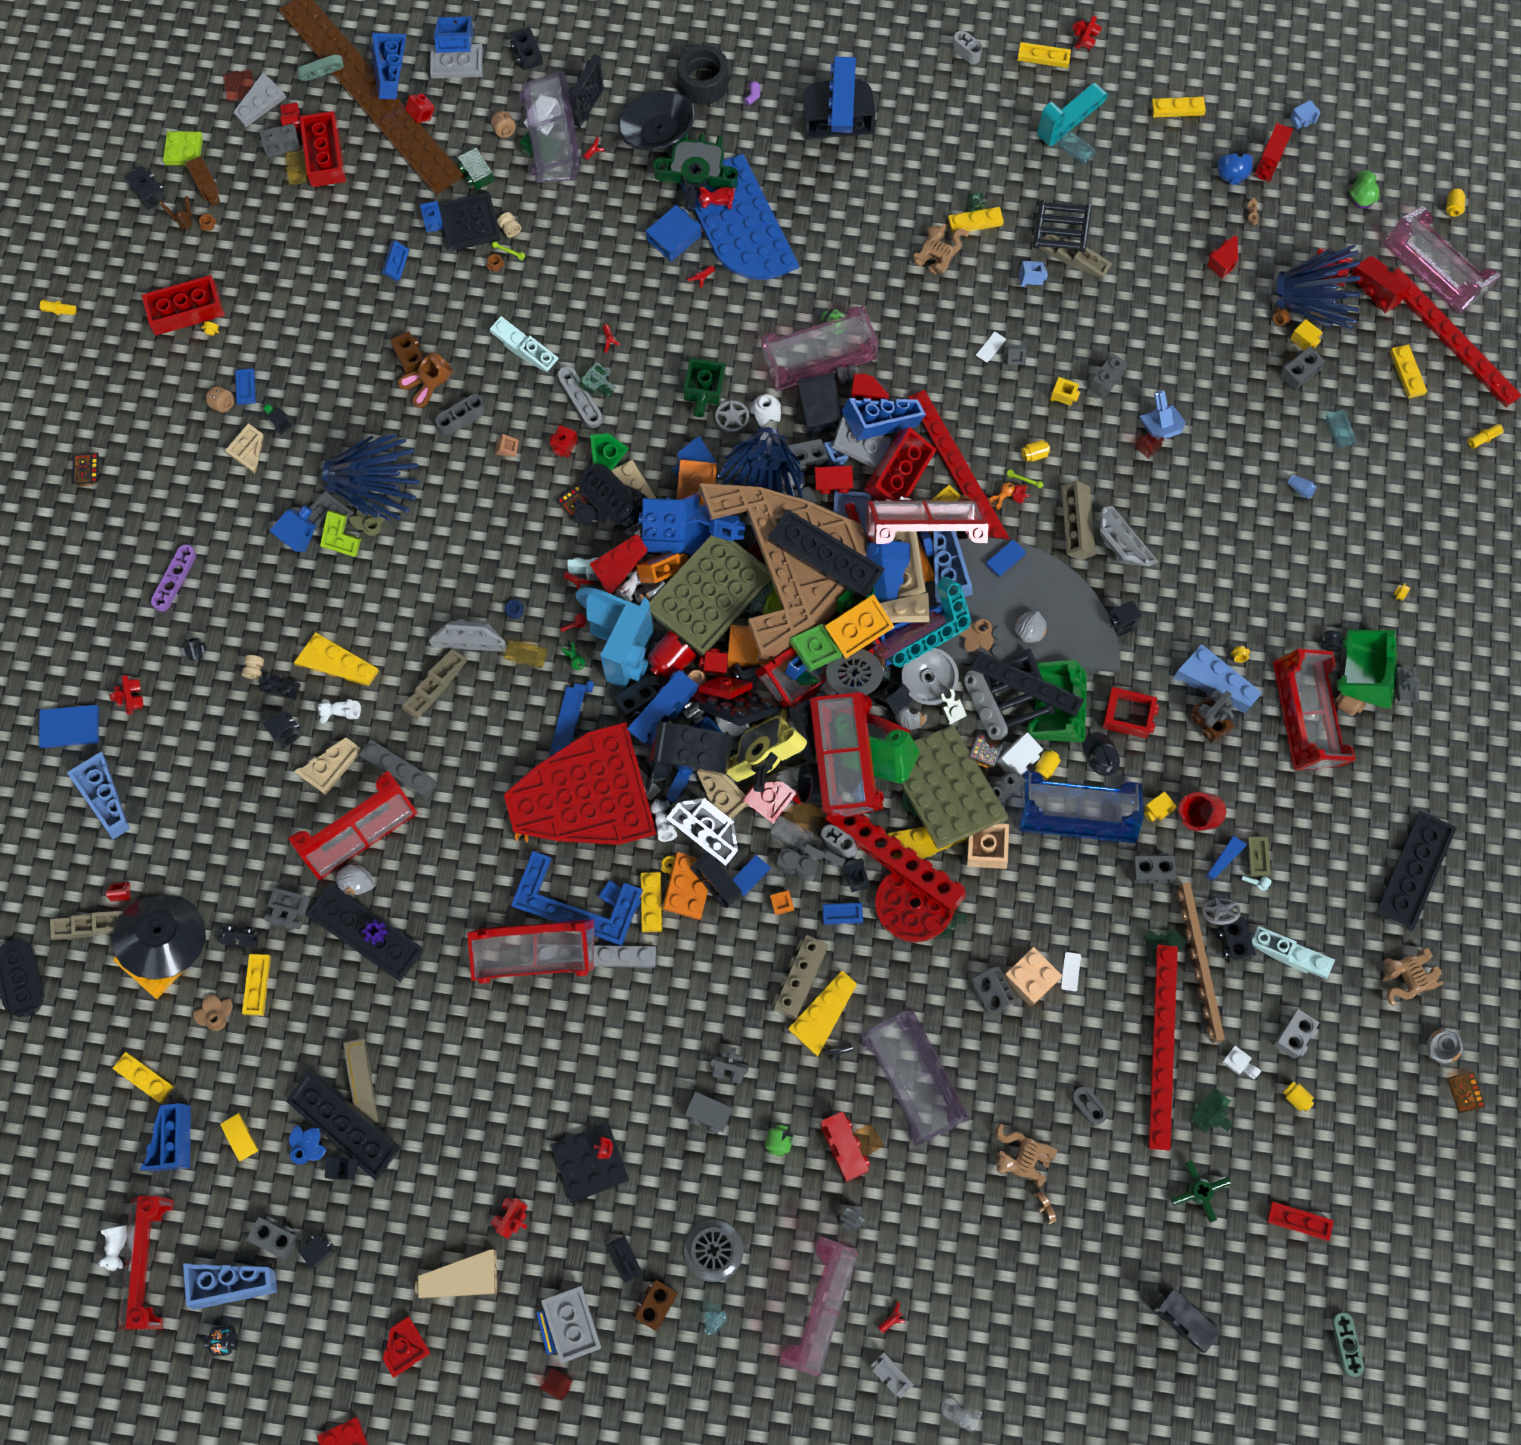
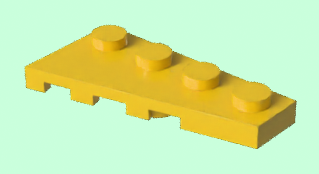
M316 632L294 662L296 666H303L313 671L324 672L328 675L345 678L348 681L366 686L371 684L379 672L378 668Z
M925 827L888 833V836H894L899 839L901 845L906 849L908 847L913 849L917 853L916 856L921 859L931 857L937 852L946 850L968 839L966 837L937 850ZM899 853L892 854V858L898 859L901 857V854Z
M841 971L788 1028V1031L815 1056H819L857 983L844 971Z

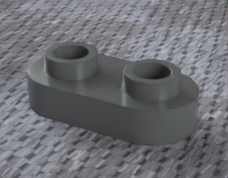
M1080 1087L1073 1093L1072 1099L1074 1104L1091 1124L1099 1125L1106 1120V1108L1089 1088ZM1080 1095H1084L1086 1097L1085 1102L1080 1101ZM1093 1111L1099 1113V1118L1093 1117Z

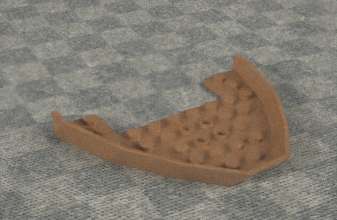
M700 483L697 494L698 497H703L711 520L745 511L748 513L783 609L750 618L748 624L759 652L757 661L761 662L776 658L792 647L789 642L791 637L820 624L824 626L836 612L838 599L847 589L767 541L769 535L786 510L789 509L866 556V543L869 542L862 524L810 501L762 487Z

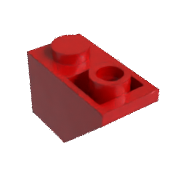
M1236 235L1230 240L1226 239L1218 250L1214 249L1208 256L1207 266L1221 279L1235 268L1238 261V237Z

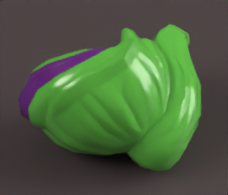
M1369 170L1359 172L1356 176V182L1349 191L1352 200L1358 207L1369 208L1378 201L1380 196L1376 175Z

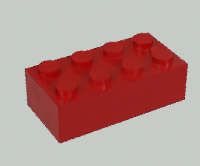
M335 112L300 116L306 170L311 186L318 187L346 182L339 124Z
M212 275L142 294L148 322L155 335L225 316L218 287Z
M911 427L899 430L864 490L878 501H884L885 498L896 501L899 496L908 498L937 449Z

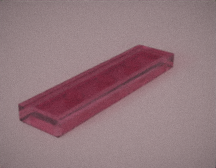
M935 611L930 612L929 622L912 623L873 647L874 654L883 659L889 658L946 622L945 617Z

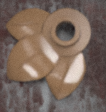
M979 619L975 623L971 622L967 630L958 634L966 638L964 645L967 652L975 651L980 646L988 651L993 645L994 639L991 635L992 624L986 619ZM981 627H985V628H986L985 631H980L979 629H980Z
M209 994L203 1000L202 1009L193 1012V1017L199 1025H206L212 1031H219L225 1027L226 1017L232 1012L231 999H226L220 1002L215 995Z

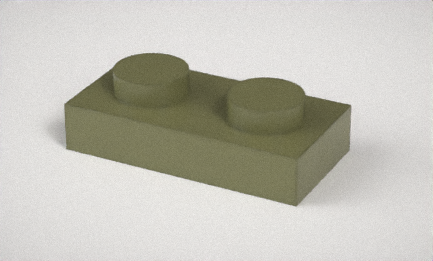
M1248 837L1249 877L1271 876L1268 837Z

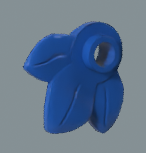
M299 1126L293 1128L289 1136V1143L292 1147L290 1151L292 1162L302 1165L309 1160L317 1161L324 1156L327 1149L322 1145H318L320 1141V1128H311L305 1132ZM299 1150L303 1152L301 1158H298L297 1152Z

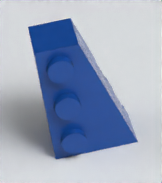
M181 1103L160 1105L152 1130L154 1131L151 1143L147 1146L146 1159L144 1164L141 1165L140 1170L157 1172L190 1168L191 1106Z

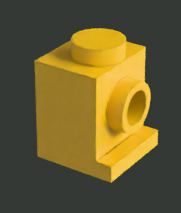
M1058 377L1050 401L1054 402L1056 400L1071 406L1073 401L1077 402L1080 392L1077 391L1079 384Z
M1163 792L1148 803L1143 810L1145 817L1150 822H1154L1156 819L1161 821L1169 813H1173L1177 806L1166 792Z

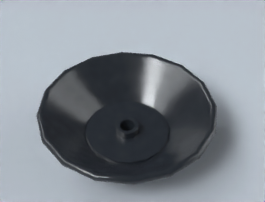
M659 90L648 92L634 99L623 110L618 121L619 135L626 144L638 150L653 151L667 148L680 141L690 131L695 120L694 106L688 97L677 91Z
M166 894L148 896L130 905L117 919L112 934L113 952L121 966L137 977L153 980L174 977L188 969L201 954L206 940L205 922L197 908L181 897ZM156 929H160V930H161V931H160L159 933H157V934L154 933V931H155Z

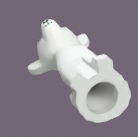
M637 569L630 572L628 575L630 579L620 589L616 590L614 596L628 602L633 601L632 596L636 591L637 585L644 584L640 582Z
M323 699L322 703L317 705L318 713L321 716L320 723H325L332 714L343 716L347 719H358L361 713L360 703L348 699L347 702H336L334 704H331L327 699Z
M656 799L649 807L651 814L656 815L657 837L662 842L672 841L677 837V832L670 821L665 818L667 816L665 811L669 809L670 802L668 800L663 802Z
M127 1225L102 1230L101 1234L105 1236L104 1249L106 1256L99 1261V1267H105L110 1271H115L117 1268L123 1269V1263L118 1254L126 1242Z

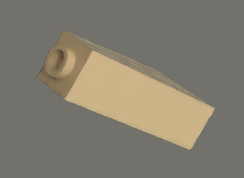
M488 1250L418 1276V1281H415V1293L418 1294V1298L497 1294V1251Z

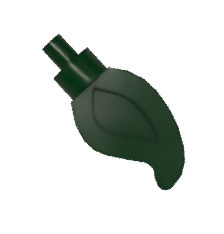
M804 671L795 679L802 686L820 683V679H816L807 671Z
M901 790L903 793L904 809L912 813L913 819H916L918 817L904 790Z

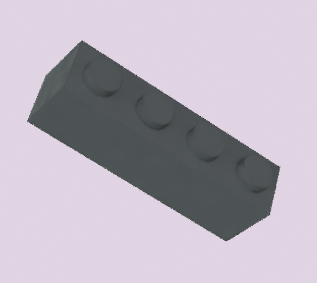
M371 739L359 754L365 763L383 774L389 771L398 784L425 801L428 800L438 786L433 778Z

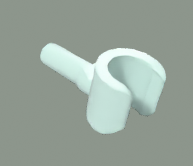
M1244 875L1242 877L1243 881L1257 885L1262 891L1267 890L1271 885V880L1265 876L1260 881Z

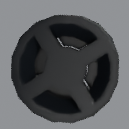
M1326 631L1322 648L1332 652L1341 651L1342 646L1340 643L1343 641L1344 635L1338 631Z

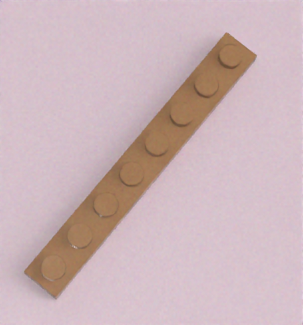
M1190 882L1182 883L1178 888L1179 890H1177V898L1179 902H1182L1181 916L1183 921H1186L1187 928L1185 929L1187 940H1190L1191 948L1189 949L1190 957L1195 962L1194 975L1200 984L1198 994L1200 999H1203V1016L1207 1019L1209 1025L1207 1027V1035L1209 1039H1212V1044L1220 1043L1225 1040L1191 884Z

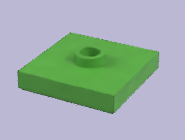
M823 624L791 637L789 640L809 672L842 656V652Z

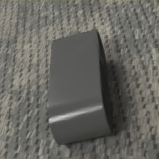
M478 394L470 395L440 413L436 418L439 432L445 436L451 435L481 417L486 411L483 398Z

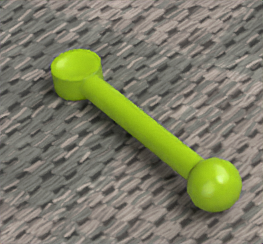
M496 241L492 242L493 248H499L516 255L520 260L525 258L523 252L518 253L499 245Z
M1013 470L1007 471L1008 478L1015 477L1034 484L1037 488L1043 487V482L1041 481L1036 482L1017 475Z

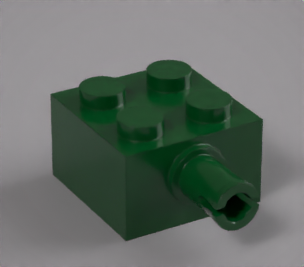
M690 358L683 391L684 400L695 402L694 416L704 417L706 404L720 406L726 377V363Z

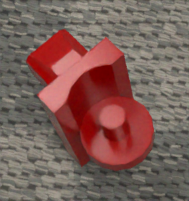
M1093 15L1090 22L1085 23L1084 20H1080V22L1073 24L1072 30L1075 32L1074 35L1079 36L1075 48L1078 50L1082 46L1088 50L1094 46L1096 40L1089 35L1091 34L1096 38L1102 29L1101 26L1095 23L1097 20L1096 16Z
M128 675L122 676V691H120V687H114V692L109 697L111 701H116L117 706H122V700H124L126 714L130 715L133 714V710L143 708L142 696H131V692L140 691L139 679L128 680Z
M506 1198L502 1204V1208L507 1210L504 1218L497 1215L491 1222V1225L496 1229L495 1232L509 1239L513 1232L517 1233L520 1227L526 1229L527 1225L523 1221L527 1216L524 1212L528 1205L516 1198L514 1200Z

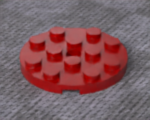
M910 864L907 866V869L914 870L917 868L915 864ZM894 873L883 879L876 893V911L882 926L891 935L903 941L923 942L938 936L947 928L954 915V912L952 915ZM930 875L923 877V880L926 882L933 879ZM941 887L938 891L941 893H946L949 889L947 887ZM912 899H919L921 902L915 908L910 906L909 903Z

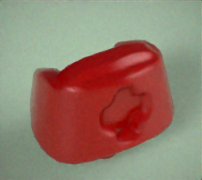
M1017 484L1014 487L1012 494L1014 502L1022 504L1025 497L1029 498V494L1025 493L1028 488L1027 485Z
M601 1137L599 1145H594V1149L599 1150L597 1159H608L611 1157L613 1150L612 1140Z

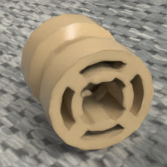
M506 212L498 218L497 223L504 229L507 237H514L521 231V226L515 221L512 213Z
M254 655L245 656L244 663L246 666L243 668L241 675L249 679H259L262 674L260 669L264 664V659Z

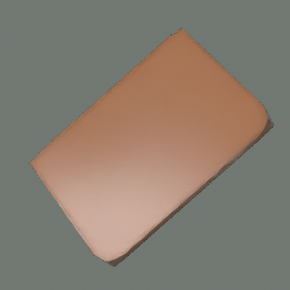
M505 434L500 435L497 438L494 454L516 457L519 440Z

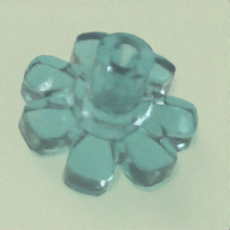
M721 1311L719 1314L717 1312H707L705 1314L707 1319L705 1325L707 1327L704 1331L710 1335L715 1334L717 1330L721 1332L724 1329L722 1324H725L727 1321V1314L724 1311Z

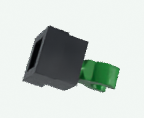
M269 404L263 407V410L266 411L267 419L280 435L293 426L288 415L279 407L275 410Z

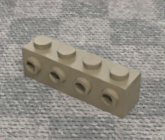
M1076 480L1062 486L1067 555L1083 560L1096 555L1091 493L1089 486Z
M806 935L804 940L800 939L796 949L799 953L796 958H792L788 967L791 971L788 976H784L780 986L783 987L781 994L777 993L772 1004L775 1005V1012L795 1021L797 1020L827 952L828 944Z

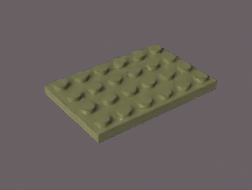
M711 535L649 602L651 616L673 631L700 655L704 656L705 652L716 643L772 579L767 566L736 542Z
M954 725L914 741L920 754L908 780L900 785L937 850L1008 820L1006 811L974 758L969 757L970 751Z

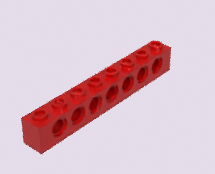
M854 808L847 809V814L855 812ZM828 814L825 818L827 825H834L849 834L859 849L952 915L966 897L965 888L961 883L951 881L944 871H937L932 867L933 865L925 858L922 860L916 856L917 853L910 847L906 849L901 845L899 839L885 834L886 831L881 826L871 824L870 819L864 814L843 819ZM847 820L855 821L852 825L845 824ZM863 831L870 832L868 836L860 835V833ZM878 842L885 843V846L881 848L876 847L875 845ZM894 853L901 854V857L898 859H894L891 856ZM910 864H915L917 868L914 870L907 869V866ZM930 875L933 879L926 882L923 880V877ZM941 887H947L949 889L946 893H941L938 891Z

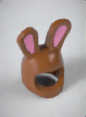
M431 352L423 359L417 371L402 376L398 384L400 388L410 390L422 382L424 384L412 400L415 407L422 408L429 402L434 389L444 384L451 377L453 370L443 357L435 352Z

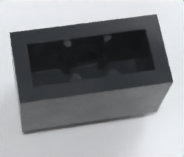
M140 166L124 177L129 187L148 210L158 205L159 201L166 199L163 194L165 190L159 182L155 183L153 174L150 170L146 171L143 166Z

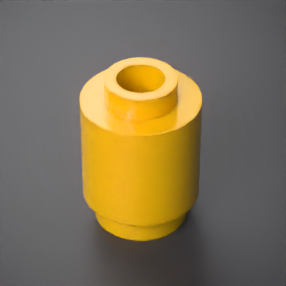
M1453 189L1447 195L1446 212L1448 215L1456 217L1465 211V194L1461 189Z
M1042 439L1026 444L1021 449L1025 462H1033L1048 457L1050 452L1048 442Z
M1052 750L1044 751L1035 765L1034 773L1045 780L1052 777L1061 761L1058 758L1059 755Z
M1295 1081L1282 1092L1286 1095L1285 1098L1299 1112L1302 1110L1308 1111L1314 1104L1312 1102L1314 1097L1300 1083L1297 1084Z

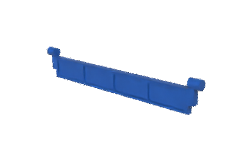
M587 681L586 685L574 683L573 688L566 687L549 758L573 742L585 691L591 693L594 682Z

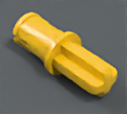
M41 300L40 302L41 311L53 312L56 315H76L77 313L76 306L62 304L61 301Z
M1496 424L1468 438L1467 443L1469 447L1475 449L1483 443H1489L1491 439L1504 432L1503 426Z

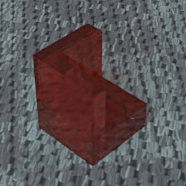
M1148 433L1145 437L1141 436L1138 439L1135 448L1147 459H1150L1162 447L1165 438L1161 437L1156 440Z
M552 1369L544 1384L540 1386V1389L560 1401H564L574 1380Z

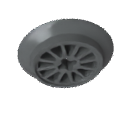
M860 649L848 658H845L842 654L841 658L828 663L826 669V676L830 686L840 694L861 692L867 695L879 686L883 675L879 660L872 653ZM853 672H857L855 677L852 676Z
M713 1219L703 1221L693 1227L688 1233L683 1247L684 1260L688 1269L699 1279L708 1282H719L732 1276L738 1270L744 1254L743 1242L737 1230L727 1222ZM714 1232L720 1233L716 1242H714ZM706 1233H712V1242H709L705 1235ZM724 1235L728 1240L719 1244L720 1239ZM702 1236L706 1239L707 1245L699 1241ZM730 1242L731 1248H721L723 1245ZM696 1244L704 1246L705 1249L695 1250ZM712 1244L715 1247H719V1251L716 1252L717 1256L714 1257L707 1252ZM731 1251V1256L727 1257L721 1252ZM696 1252H705L700 1258L697 1259ZM719 1256L724 1257L728 1262L723 1265ZM708 1257L705 1265L702 1266L699 1261ZM710 1259L713 1262V1269L706 1268ZM715 1259L719 1261L721 1268L715 1269Z

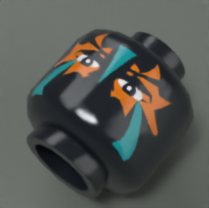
M214 1327L204 1339V1348L209 1350L211 1356H228L237 1346V1333L233 1332L231 1327Z

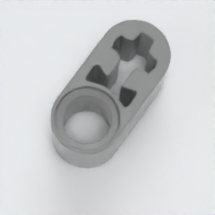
M958 31L954 35L953 51L968 63L976 64L981 59L982 44L966 31Z
M827 825L823 828L821 835L827 847L847 859L856 856L858 848L854 839L849 834L834 825ZM846 845H851L849 848L843 849Z

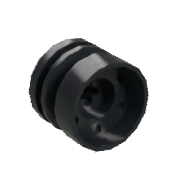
M804 763L801 765L797 789L802 804H818L819 802L822 804L818 764ZM833 764L837 795L841 796L843 789L842 772L837 764Z

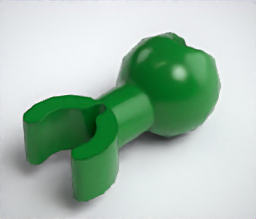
M570 643L572 652L562 647L563 653L571 658V667L577 671L582 670L585 666V659L576 654L574 643Z

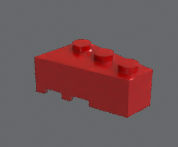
M1371 255L1362 261L1359 266L1354 267L1350 276H1360L1361 279L1354 282L1364 290V293L1376 303L1379 309L1387 313L1403 301L1412 283L1409 281L1407 283L1399 279V274H1392L1386 270L1388 267Z
M636 534L590 563V567L605 591L613 595L625 578L645 556L648 549L639 535Z
M842 1111L820 1121L821 1131L845 1182L847 1183L868 1173L870 1163L866 1155L862 1156L859 1149L861 1147L860 1141L857 1136L853 1135L851 1130L853 1128L849 1118L845 1117L844 1112Z

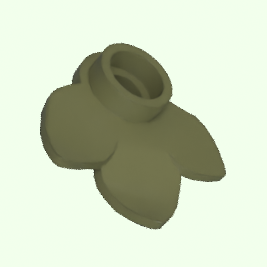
M357 510V516L349 517L350 524L355 529L363 530L365 534L370 536L377 535L381 531V524L385 521L383 517L378 516V518H375L369 513L366 516L359 510Z

